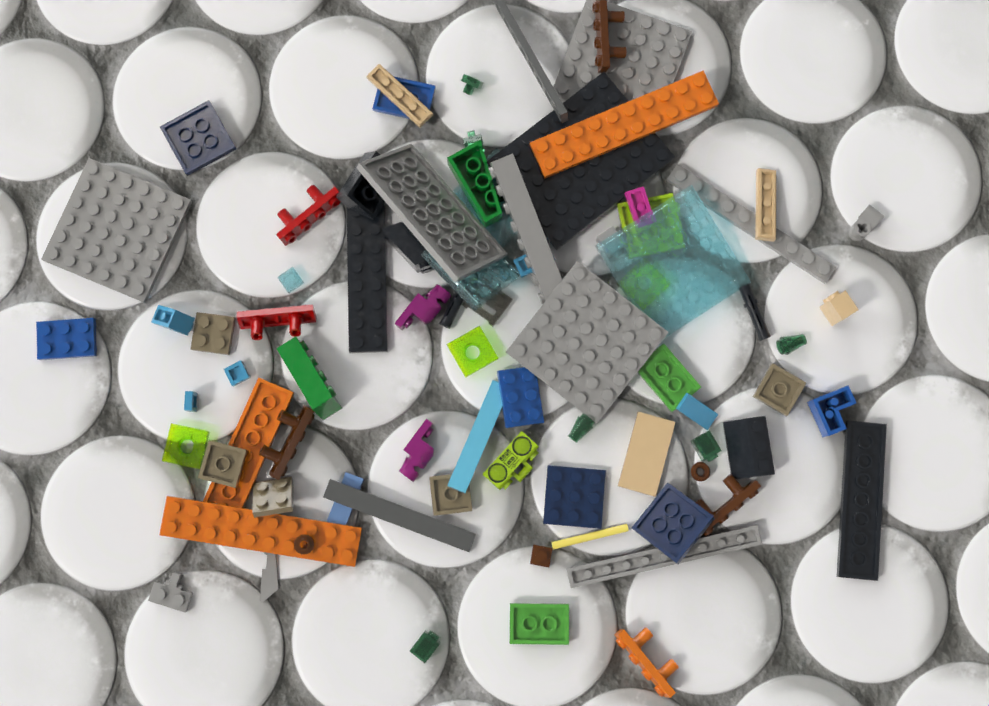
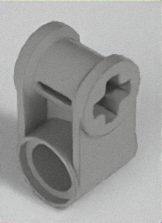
M869 204L849 229V237L857 242L863 240L885 216Z

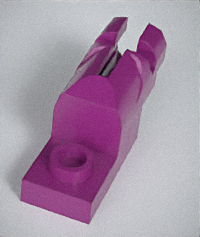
M438 284L425 295L426 298L418 293L396 320L395 325L401 330L408 328L414 320L412 319L413 316L424 324L431 322L442 309L438 301L446 303L451 294Z
M428 419L423 422L403 449L410 456H406L399 472L413 482L419 476L415 467L424 469L434 455V448L423 441V438H428L434 430L432 428L434 424Z

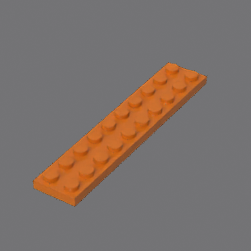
M703 70L532 141L529 145L545 179L713 109L719 105V102Z
M167 496L159 535L355 567L362 527L283 514L254 518L252 509ZM303 534L311 536L314 540L313 550L305 555L299 554L294 548L296 538ZM302 541L300 545L302 548H307L308 543Z

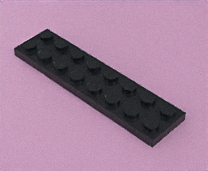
M385 203L374 220L346 207L349 353L388 352L386 243L382 228L385 227Z
M848 420L845 425L847 429H845L836 577L878 581L887 424Z

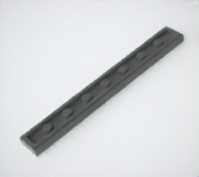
M494 0L499 14L559 120L562 123L568 121L566 108L505 1Z
M332 479L329 480L323 498L470 552L476 536L473 532Z

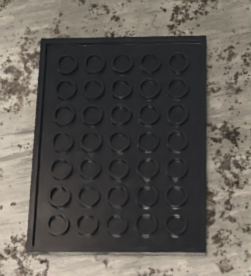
M602 72L563 102L568 113V121L562 123L553 110L487 161L488 167H491V162L510 154L514 155L545 237L556 250L624 199L625 192L638 188L675 158L656 133H653L544 179L529 145L530 142L628 102L605 72Z

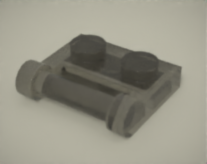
M481 278L469 296L464 300L462 306L465 308L469 307L489 322L488 324L493 327L513 299ZM476 297L496 311L494 315L490 314L473 302Z

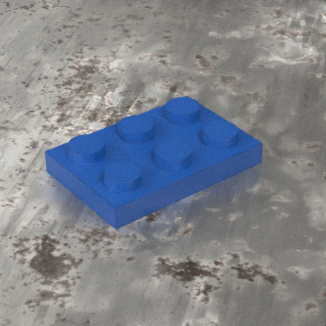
M394 77L422 104L431 110L436 90L435 85ZM377 89L372 108L373 111L410 119Z
M95 318L36 322L37 360L97 356Z
M525 367L497 371L505 428L544 423L537 376Z

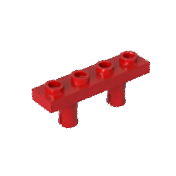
M311 185L307 189V193L315 203L295 219L285 208L278 212L277 216L285 224V227L276 235L285 246L293 243L297 236L309 230L313 223L324 218L329 210L341 203L336 198L339 191L335 186L323 195L315 185Z
M312 304L238 311L236 318L240 329H251V338L253 340H261L263 338V327L290 325V335L298 337L301 335V324L315 323L316 313Z

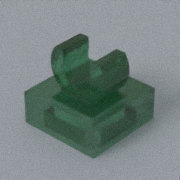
M464 74L461 79L462 82L467 83L463 92L468 95H472L475 88L481 89L484 83L467 74Z
M474 130L468 131V137L463 138L464 148L481 139L484 151L482 135H475Z

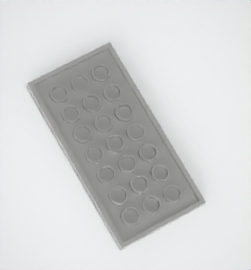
M412 144L358 164L357 169L455 283L490 266L507 255V252Z

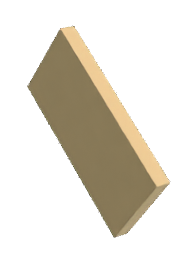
M637 412L618 482L619 487L656 497L675 426L674 421Z

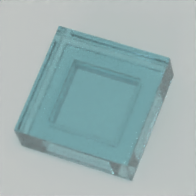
M291 267L277 277L288 293L304 283L294 267Z

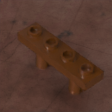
M596 0L592 6L593 13H595L593 29L596 31L594 48L597 49L595 66L598 67V73H606L610 67V58L625 59L626 47H613L609 45L608 22L623 23L625 12L608 11L607 0Z
M304 405L299 416H294L284 410L280 411L277 420L292 427L282 449L277 451L263 445L259 452L260 456L274 462L269 472L271 477L279 480L280 477L286 474L287 464L290 459L294 458L298 442H301L305 437V428L314 419V411Z
M729 474L722 481L733 493V497L716 511H712L702 498L695 502L715 518L703 533L705 536L714 530L713 526L719 522L721 524L729 518L728 513L732 510H739L744 505L743 501L749 497L751 499L759 493L757 489L761 485L757 480H752L749 484L742 487L735 477Z

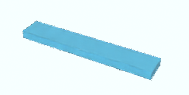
M492 380L447 485L464 494L468 489L503 406L499 383L495 380Z

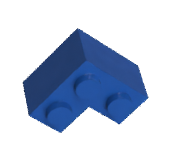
M849 385L807 402L822 438L847 429L839 410L856 404Z

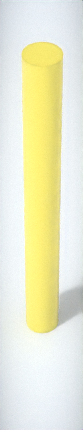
M627 524L554 541L551 544L554 550L627 532L629 529Z

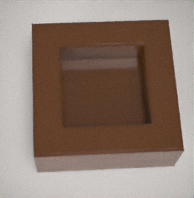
M533 544L530 564L549 568L553 548Z

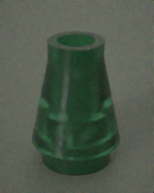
M804 334L784 336L776 341L777 350L781 355H788L807 344Z
M582 413L581 416L577 417L568 437L577 443L593 429L595 422Z

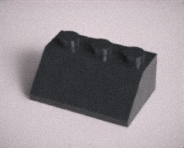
M377 151L364 153L359 163L380 154ZM357 166L336 196L347 208L371 220L375 219L385 203L383 198L359 172Z
M766 416L723 422L730 473L735 479L775 474Z

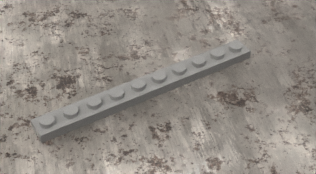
M677 164L666 180L668 183L755 238L756 214ZM777 228L776 240L774 242L758 240L824 284L836 269L835 265Z
M753 525L701 537L680 563L762 545L758 526ZM657 548L566 568L570 587L575 588L675 565L676 563Z

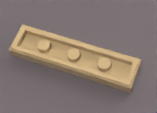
M378 64L366 76L378 90L419 128L433 116V113L382 65Z
M761 168L756 170L755 240L771 242L776 240V170Z

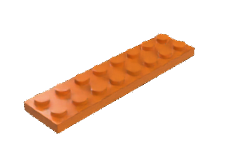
M258 377L228 444L248 450L238 487L233 488L211 482L203 502L244 508L253 484L266 459L260 456L259 452L263 445L271 448L282 423L277 420V417L281 410L287 411L294 392Z

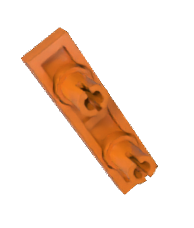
M644 628L634 638H631L624 629L617 631L614 634L617 638L616 643L623 650L626 649L630 654L628 656L635 665L638 664L643 670L641 671L642 675L648 681L651 680L654 683L655 691L661 697L671 698L676 692L667 682V678L679 668L677 663L670 659L659 670L655 668L641 649L653 637L648 628Z

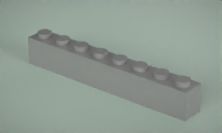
M510 154L491 162V167L488 170L492 179L496 178L498 183L495 186L499 197L503 196L505 201L503 204L506 215L510 214L511 216L510 226L512 231L518 234V246L526 254L524 258L525 264L533 272L531 279L534 286L538 285L540 290L538 297L541 303L544 304L562 281V278L514 155Z

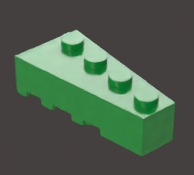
M480 139L447 157V163L483 226L487 228L502 219V211Z
M295 336L276 348L310 407L322 420L342 409L335 397L337 395L331 385L328 386L326 383L327 377L322 370L319 371L316 367L319 365L313 355L309 356L307 351L310 349L304 340L300 342Z

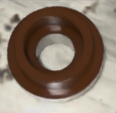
M697 462L691 467V476L696 481H705L710 476V468L704 462ZM698 468L703 469V475L697 474Z
M300 535L294 542V548L299 554H308L314 548V540L309 535ZM306 541L308 543L307 548H302L300 543Z

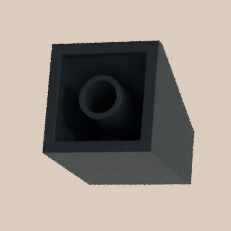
M403 222L382 228L387 242L417 273L421 272L424 274L432 271V268L435 267L433 257Z

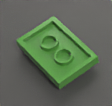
M664 343L651 354L637 372L671 412L676 409L686 393L692 396L701 388L699 383Z
M510 603L509 644L569 645V604Z

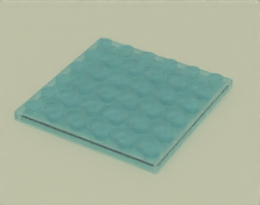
M692 185L595 245L629 302L669 333L666 337L737 292L739 287L751 283Z

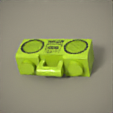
M521 431L482 475L499 490L501 488L506 490L513 482L510 479L512 476L521 482L533 469L526 461L528 459L532 461L539 453L537 451L539 446ZM522 463L524 468L516 474L514 470Z

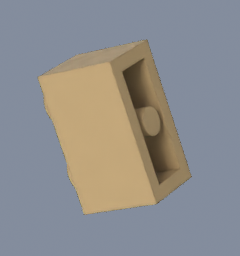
M846 290L841 294L836 291L822 300L824 304L819 307L831 326L859 310Z

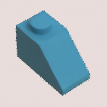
M158 305L151 323L188 336L193 328L195 318L175 309Z

